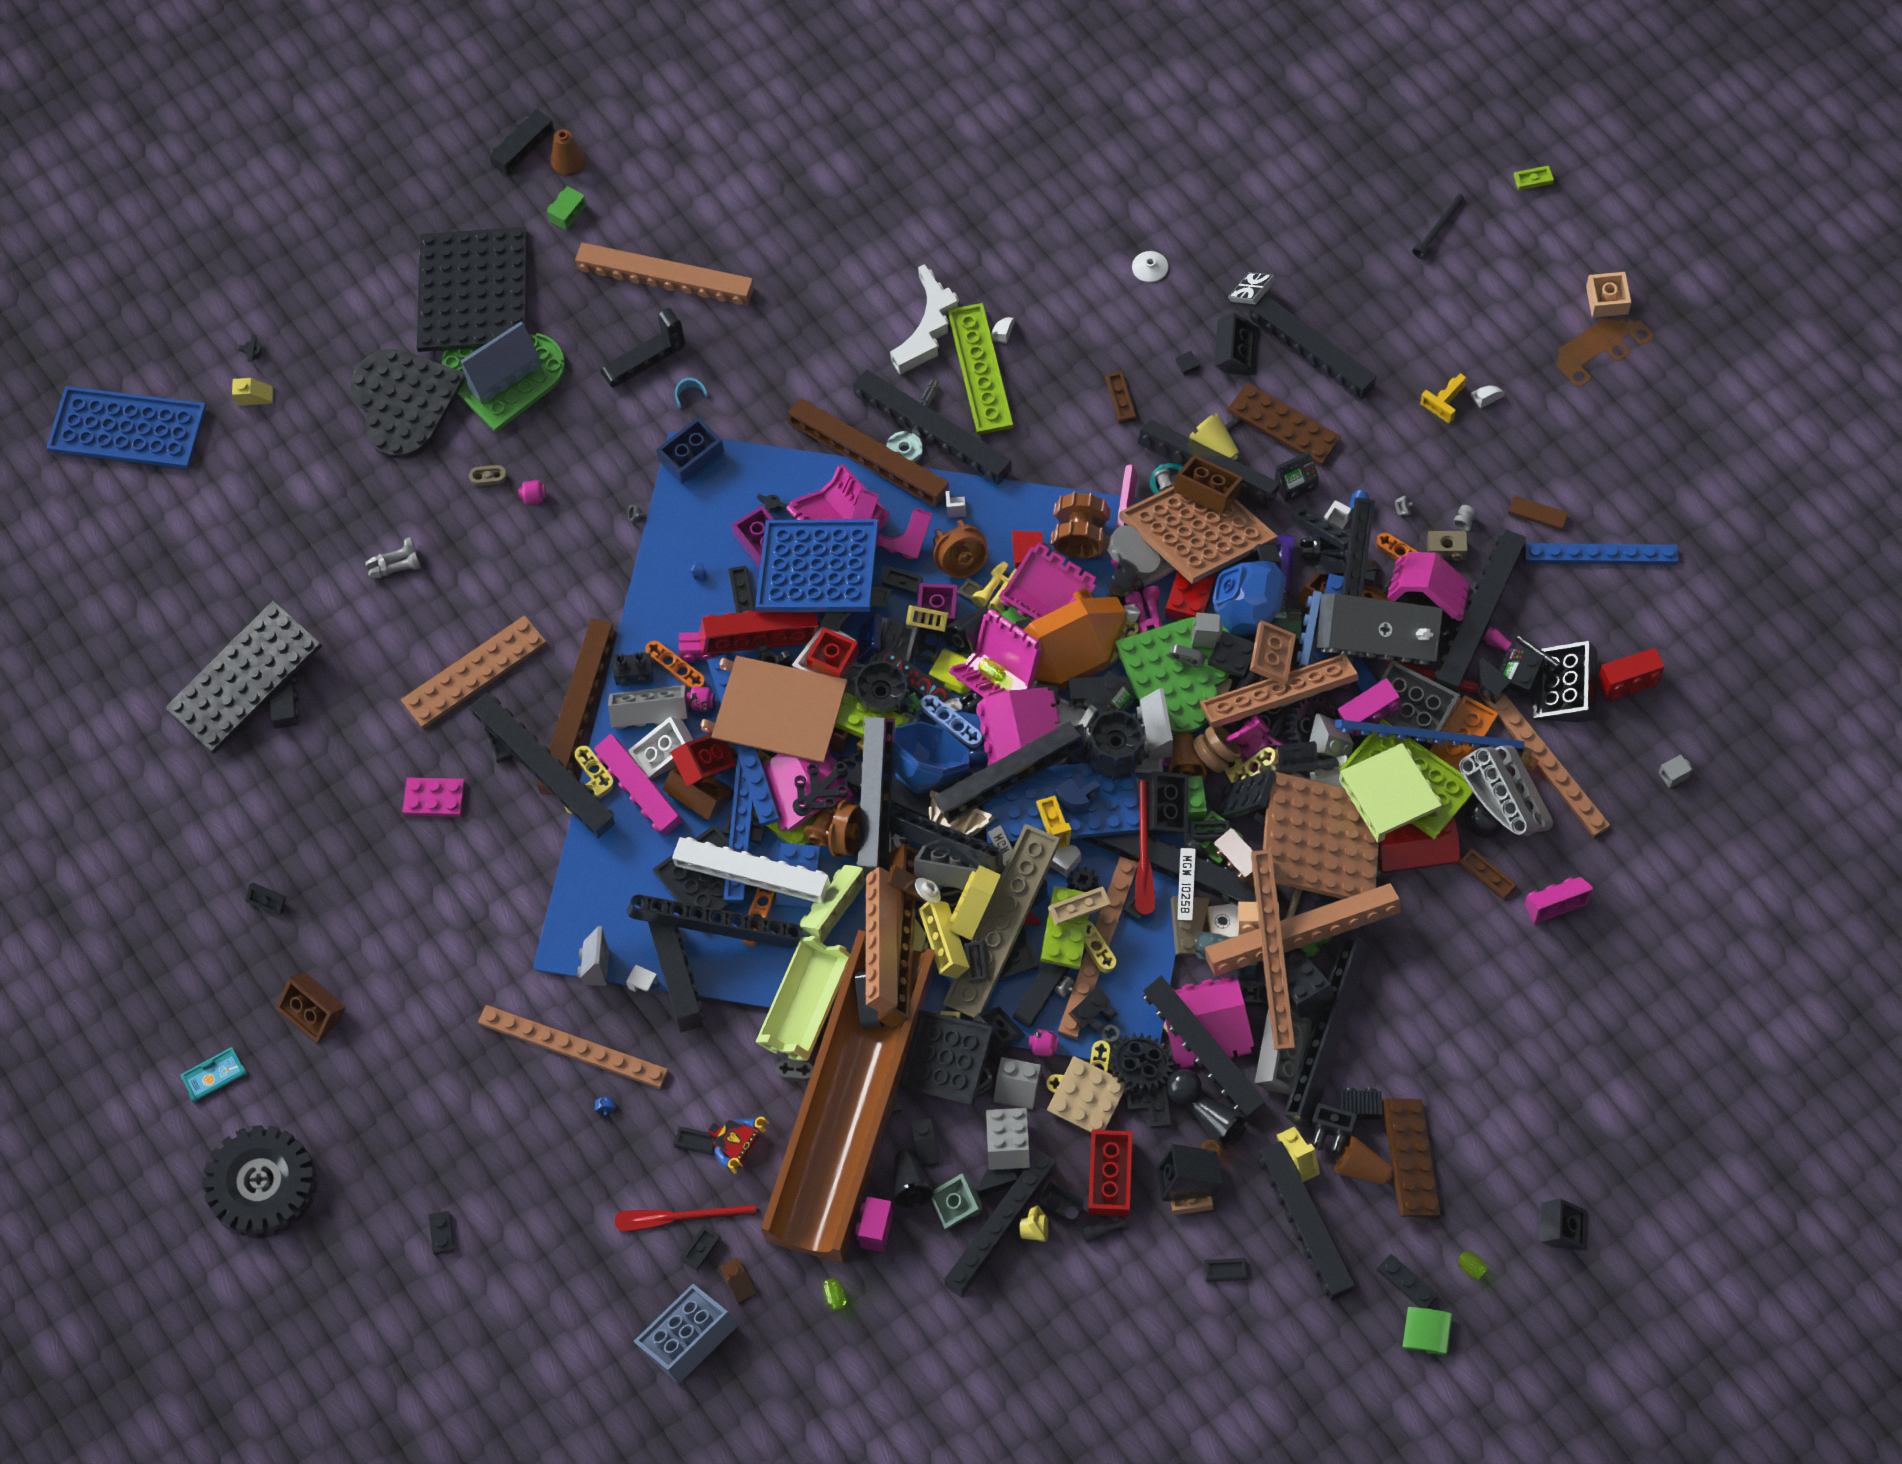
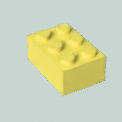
M979 865L976 872H971L949 921L953 923L950 931L972 940L999 881L1000 874Z

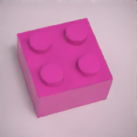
M867 1197L866 1203L862 1202L861 1222H857L855 1234H857L860 1248L884 1252L893 1217L891 1201Z

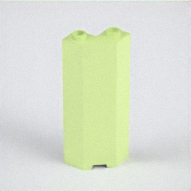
M815 936L802 937L756 1043L775 1054L778 1051L789 1055V1059L808 1061L841 985L850 958V953L847 952L844 946L827 947Z

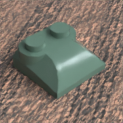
M962 1173L933 1190L934 1196L932 1201L945 1229L969 1217L978 1216L982 1210V1203L973 1183L966 1174Z

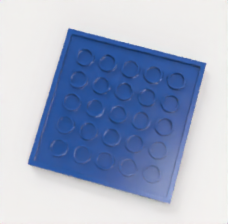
M878 519L766 520L755 605L756 612H870L879 526Z

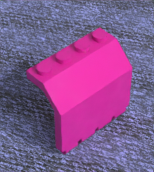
M842 464L837 467L832 480L821 490L791 500L786 509L797 520L851 519L860 491L867 489ZM879 501L873 519H878V531L884 527L890 514Z
M1038 542L1035 548L1030 547L1005 589L1001 591L999 597L1002 600L1000 602L1009 608L1013 605L1018 609L1017 613L1026 618L1029 615L1036 620L1069 604L1074 597L1073 593L1084 587H1087L1091 594L1096 587L1093 583L1097 577L1087 571L1082 576H1079L1082 568L1070 561L1064 567L1063 563L1066 558L1052 551L1049 557L1046 556L1049 548Z
M1409 552L1406 556L1402 555L1395 562L1396 567L1393 570L1394 575L1391 578V585L1388 588V599L1395 602L1406 591L1423 592L1440 608H1443L1442 610L1451 618H1455L1458 621L1463 619L1470 585L1461 574L1437 553Z
M990 609L983 616L975 651L965 663L951 666L949 673L983 698L1008 690L1030 689L1033 686L1042 651L1040 641L1028 635L1027 632L1015 626L1014 623L1002 617L993 609Z
M1047 687L1008 690L983 698L977 704L976 711L980 717V731L984 736V750L988 755V766L1060 726L1055 725L1060 723L1058 708L1051 707L1057 704L1054 691H1048Z
M829 747L824 763L778 753L762 765L780 820L777 823L782 832L787 830L793 831L821 810H811L806 816H799L793 811V802L798 798L794 780L798 775L806 778V786L804 787L806 797L811 792L807 766L810 763H816L819 766V773L817 775L819 785L833 771V766L837 763L831 757ZM836 779L827 789H837L839 785H846V779ZM850 789L846 798L833 797L836 800V804L842 800H850L855 805L852 798L854 795ZM827 797L816 798L813 802L824 801Z
M1225 975L1221 977V980L1213 981V979L1202 981L1199 985L1187 984L1182 986V989L1174 990L1230 1059L1234 1058L1233 1051L1235 1050L1238 1057L1252 1054L1250 1047L1254 1046L1240 985L1236 976ZM1165 1019L1175 1063L1180 1064L1181 1069L1195 1067L1193 1060L1197 1056L1192 1050L1188 1053L1181 1044L1184 1040L1179 1035L1174 1036L1168 1028L1170 1023Z

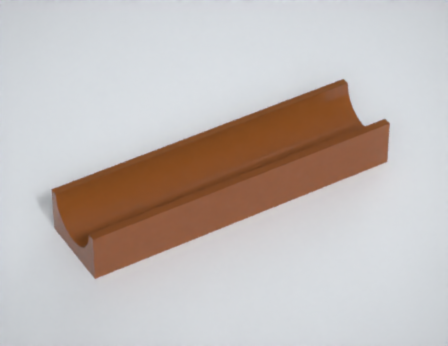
M858 930L762 1223L761 1230L765 1242L844 1263L893 1108L892 1106L899 1089L898 1086L919 1012L924 1010L937 969L935 950L927 948V951L924 953L913 954L909 1019L893 1028L884 1024L882 1028L863 1030L859 1019L855 975L856 972L866 971V932Z

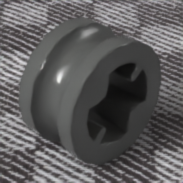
M1114 1025L1105 1026L1102 1030V1040L1106 1041L1109 1045L1116 1044L1120 1037L1119 1029ZM1110 1031L1114 1032V1035H1116V1037L1112 1036L1111 1039H1109L1108 1035L1105 1034H1109Z

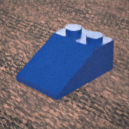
M781 843L779 861H784L794 867L803 866L814 872L816 870L820 871L822 857L820 846ZM776 892V906L811 909L814 903L813 901Z

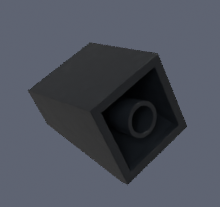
M1172 1144L1157 1167L1162 1201L1215 1196L1224 1183L1220 1170L1221 1162L1218 1159L1217 1151Z

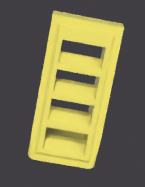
M909 605L906 623L907 625L945 632L948 613ZM918 611L916 622H914V612ZM922 612H925L924 623H921ZM930 614H933L932 623L929 625ZM941 615L940 624L936 626L937 617Z

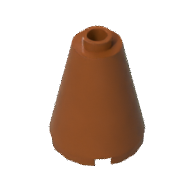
M561 129L554 135L551 165L554 171L560 175L570 176L569 174L574 172L577 174L585 166V153L571 132Z
M1189 732L1176 734L1173 740L1172 757H1170L1168 773L1186 774L1189 777L1202 776V780H1204L1207 775L1205 763L1193 747V735Z
M1354 1136L1350 1137L1345 1143L1343 1154L1340 1160L1337 1159L1334 1172L1340 1175L1384 1185L1385 1182L1389 1183L1393 1176L1392 1167Z

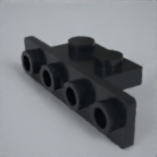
M1316 741L1277 745L1278 764L1259 766V771L1262 773L1272 770L1287 775H1293L1299 771L1311 773L1316 769L1329 771L1333 770L1334 767H1339V762L1336 757L1318 759Z

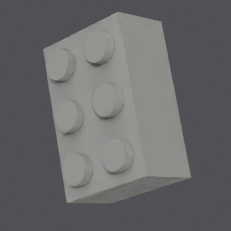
M1027 1108L986 1110L989 1170L1030 1168Z

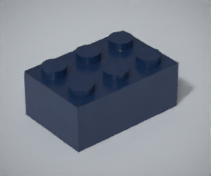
M697 417L657 448L656 452L658 461L683 484L723 453L724 447L722 439Z

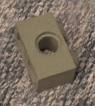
M1428 531L1427 552L1437 553L1444 560H1466V531Z

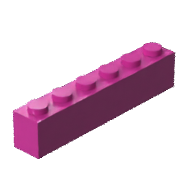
M610 734L594 748L598 753L596 755L597 759L603 765L607 764L609 774L613 778L617 777L620 780L618 785L625 792L628 790L631 794L630 800L636 806L638 804L641 806L642 810L640 812L646 819L650 818L654 822L651 825L658 833L663 832L665 835H668L684 821L618 738Z

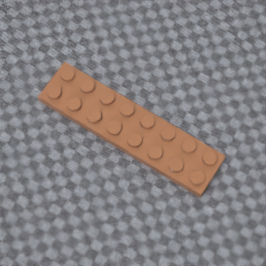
M524 615L401 699V702L420 727L424 729L539 651L547 643Z
M1342 654L1289 672L1288 681L1285 684L1269 678L1200 701V707L1212 728L1221 727L1224 724L1239 721L1242 718L1257 715L1263 711L1275 709L1281 705L1292 703L1308 696H1314L1317 693L1332 690L1335 687L1350 684L1359 679L1356 670L1347 656Z

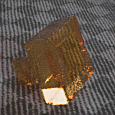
M1525 747L1520 755V759L1526 769L1533 771L1539 760L1530 757L1533 750Z

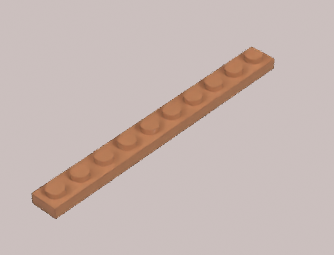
M1478 688L1477 693L1490 709L1499 713L1497 718L1515 740L1525 741L1524 752L1594 838L1609 829L1610 824L1509 698L1504 694L1494 704L1491 701L1485 700Z
M1251 851L1274 1050L1294 1049L1272 851Z
M1123 857L1119 858L1107 892L1111 905L1101 909L1095 925L1109 948L1138 867L1137 861ZM1093 942L1091 948L1099 951L1101 950V945ZM1087 951L1058 1029V1034L1074 1039L1078 1038L1081 1027L1069 1013L1095 989L1101 973Z
M488 1005L485 1006L478 1021L479 1025L658 1089L662 1088L668 1074L667 1068Z

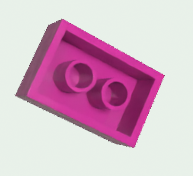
M1386 678L1338 708V713L1341 720L1379 724L1385 716L1396 714L1402 705L1399 695ZM1353 730L1350 733L1352 737L1362 735L1359 734V730Z

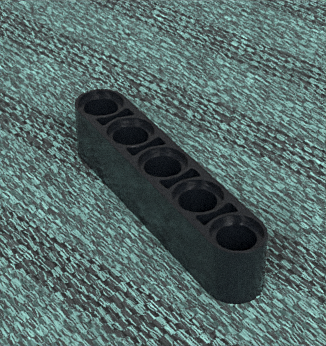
M1046 963L1016 1008L1012 1019L1031 1028L1055 993L1056 985H1059V981H1062L1063 976H1066L1070 967Z

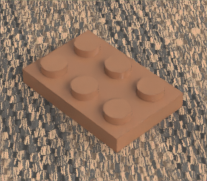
M1261 620L1257 628L1250 671L1285 684L1288 681L1296 634Z

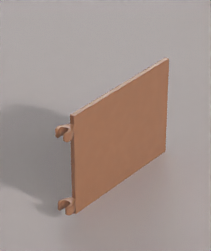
M736 656L734 662L722 658L719 663L720 669L731 671L716 723L703 719L701 721L702 731L713 732L711 738L715 740L824 763L848 680Z

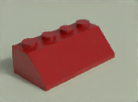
M1455 818L1451 819L1436 839H1433L1412 823L1385 834V840L1378 843L1382 873L1459 863V838Z

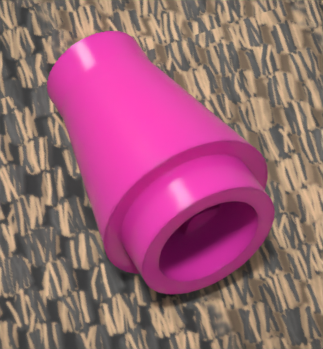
M1490 627L1482 638L1486 641L1485 644L1504 652L1512 644L1497 628Z

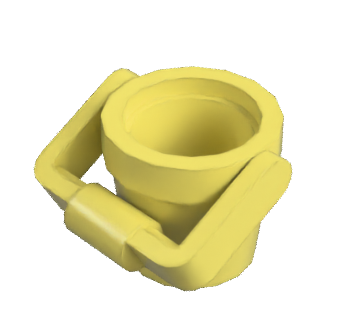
M1038 1205L1030 1209L1028 1218H1021L1020 1235L1021 1239L1047 1242L1049 1219Z

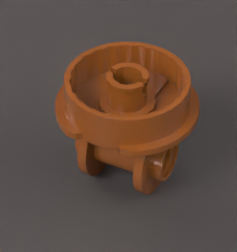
M958 520L956 522L957 528L943 534L940 529L934 530L935 537L933 538L935 549L933 557L935 564L942 572L954 578H966L977 573L986 563L988 558L987 540L979 529L968 524L965 525L962 520Z
M842 800L837 808L833 810L821 809L814 814L816 818L813 826L804 828L803 835L814 845L829 846L832 856L841 858L844 855L853 856L858 852L860 807L854 805L850 800Z

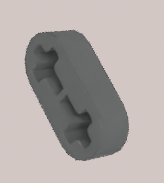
M1173 644L1168 654L1171 659L1194 667H1202L1206 659L1204 653L1178 644Z
M782 1060L777 1064L776 1071L778 1077L782 1080L808 1082L813 1066L809 1062ZM788 1066V1069L793 1071H787L786 1074H783L780 1069ZM804 1068H808L806 1076H803L802 1072L799 1071H804Z

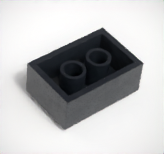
M1158 771L1143 775V780H1147L1148 833L1173 836L1182 835L1184 832L1188 833L1189 775Z

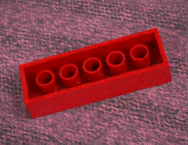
M745 611L743 613H726L717 616L707 615L702 617L699 640L702 655L759 649L757 644L762 642L766 644L767 648L803 645L810 642L816 634L819 624L816 612Z

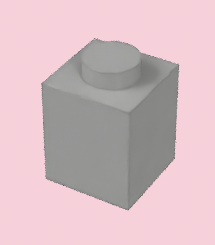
M1679 755L1662 764L1659 775L1667 786L1671 788L1688 779L1692 767L1687 759Z

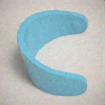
M694 378L681 380L675 389L676 402L679 408H681L678 400L679 395L687 388H698L704 393L705 397H708L703 384Z

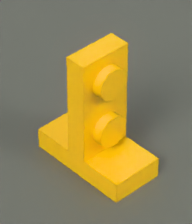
M1461 373L1456 378L1453 377L1449 381L1448 387L1445 390H1441L1437 397L1425 390L1421 394L1420 404L1450 424L1454 420L1455 409L1448 404L1464 388L1466 377Z
M1056 796L1036 801L1046 832L1061 839L1058 849L1068 847L1070 844L1071 827L1069 823H1065Z

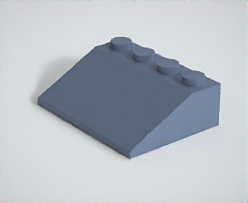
M519 322L461 360L469 390L481 404L491 400L496 394L505 391L510 385L522 380L525 375L537 370L541 366L539 355L522 322Z
M692 1284L634 1340V1343L670 1378L679 1384L738 1325L727 1310L696 1285Z

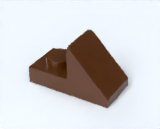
M738 1257L720 1266V1270L738 1304L757 1295Z

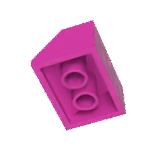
M1571 877L1562 884H1552L1543 891L1529 893L1524 905L1535 925L1588 905L1593 888L1582 877L1575 879Z

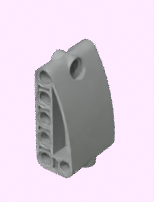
M1513 746L1479 748L1460 761V771L1474 794L1484 807L1506 828L1517 835L1524 834L1525 836L1551 829L1553 825L1552 817ZM1504 750L1506 752V758L1503 757ZM1512 768L1515 769V775L1512 774ZM1521 785L1524 786V792L1521 791ZM1530 802L1533 803V809L1530 808Z

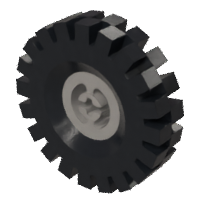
M262 1125L252 1126V1131L247 1132L245 1128L236 1131L237 1137L232 1139L228 1136L221 1141L223 1144L221 1150L216 1147L210 1155L213 1159L212 1162L206 1163L204 1172L207 1176L203 1178L206 1202L222 1225L227 1229L231 1228L234 1233L241 1236L247 1233L249 1238H260V1234L264 1233L266 1237L277 1235L276 1230L279 1228L284 1232L292 1227L290 1224L292 1220L295 1219L298 1222L305 1215L302 1210L304 1207L310 1208L313 1202L311 1194L316 1193L317 1182L314 1177H317L312 1163L313 1160L299 1139L296 1140L293 1134L286 1130L281 1132L278 1127L268 1126V1129H264ZM267 1172H270L274 1175V1181L272 1186L269 1184L271 1183V1180L267 1176ZM250 1179L252 1181L250 1182V1184L256 1191L255 1193H251L248 1191V1182Z

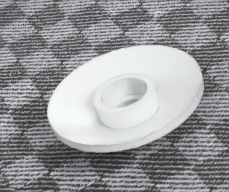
M1146 251L1134 259L1132 270L1139 280L1153 283L1165 277L1168 272V262L1160 253Z

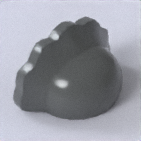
M630 504L628 519L631 522H637L641 517L646 516L645 511L639 506Z

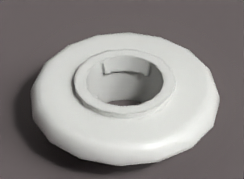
M918 878L916 880V890L924 900L930 903H938L940 901V892L933 881L925 878Z

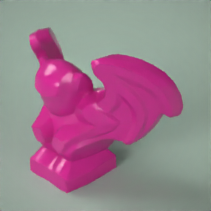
M1258 714L1251 715V720L1245 721L1243 727L1238 732L1225 739L1227 742L1235 741L1240 745L1248 743L1247 747L1240 749L1241 753L1250 759L1264 748H1267V740L1262 737L1270 729Z

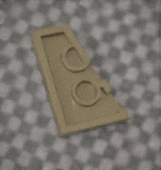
M1173 896L1171 898L1176 955L1195 956L1197 954L1210 898L1193 897L1192 920L1177 919L1178 897Z

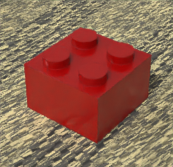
M823 628L806 657L807 669L816 673L844 679L859 654L858 642Z

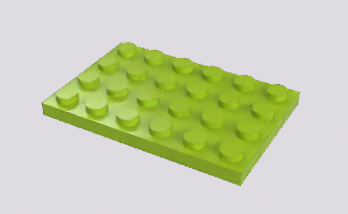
M1382 719L1379 723L1382 725H1391L1384 719ZM1371 732V735H1368L1341 766L1339 773L1348 767L1403 743L1404 747L1411 751L1415 764L1421 767L1425 780H1429L1435 796L1438 795L1442 802L1439 815L1432 812L1411 823L1433 839H1436L1474 792L1461 772L1410 737L1408 739H1397L1395 734H1389V737L1377 736L1378 732Z

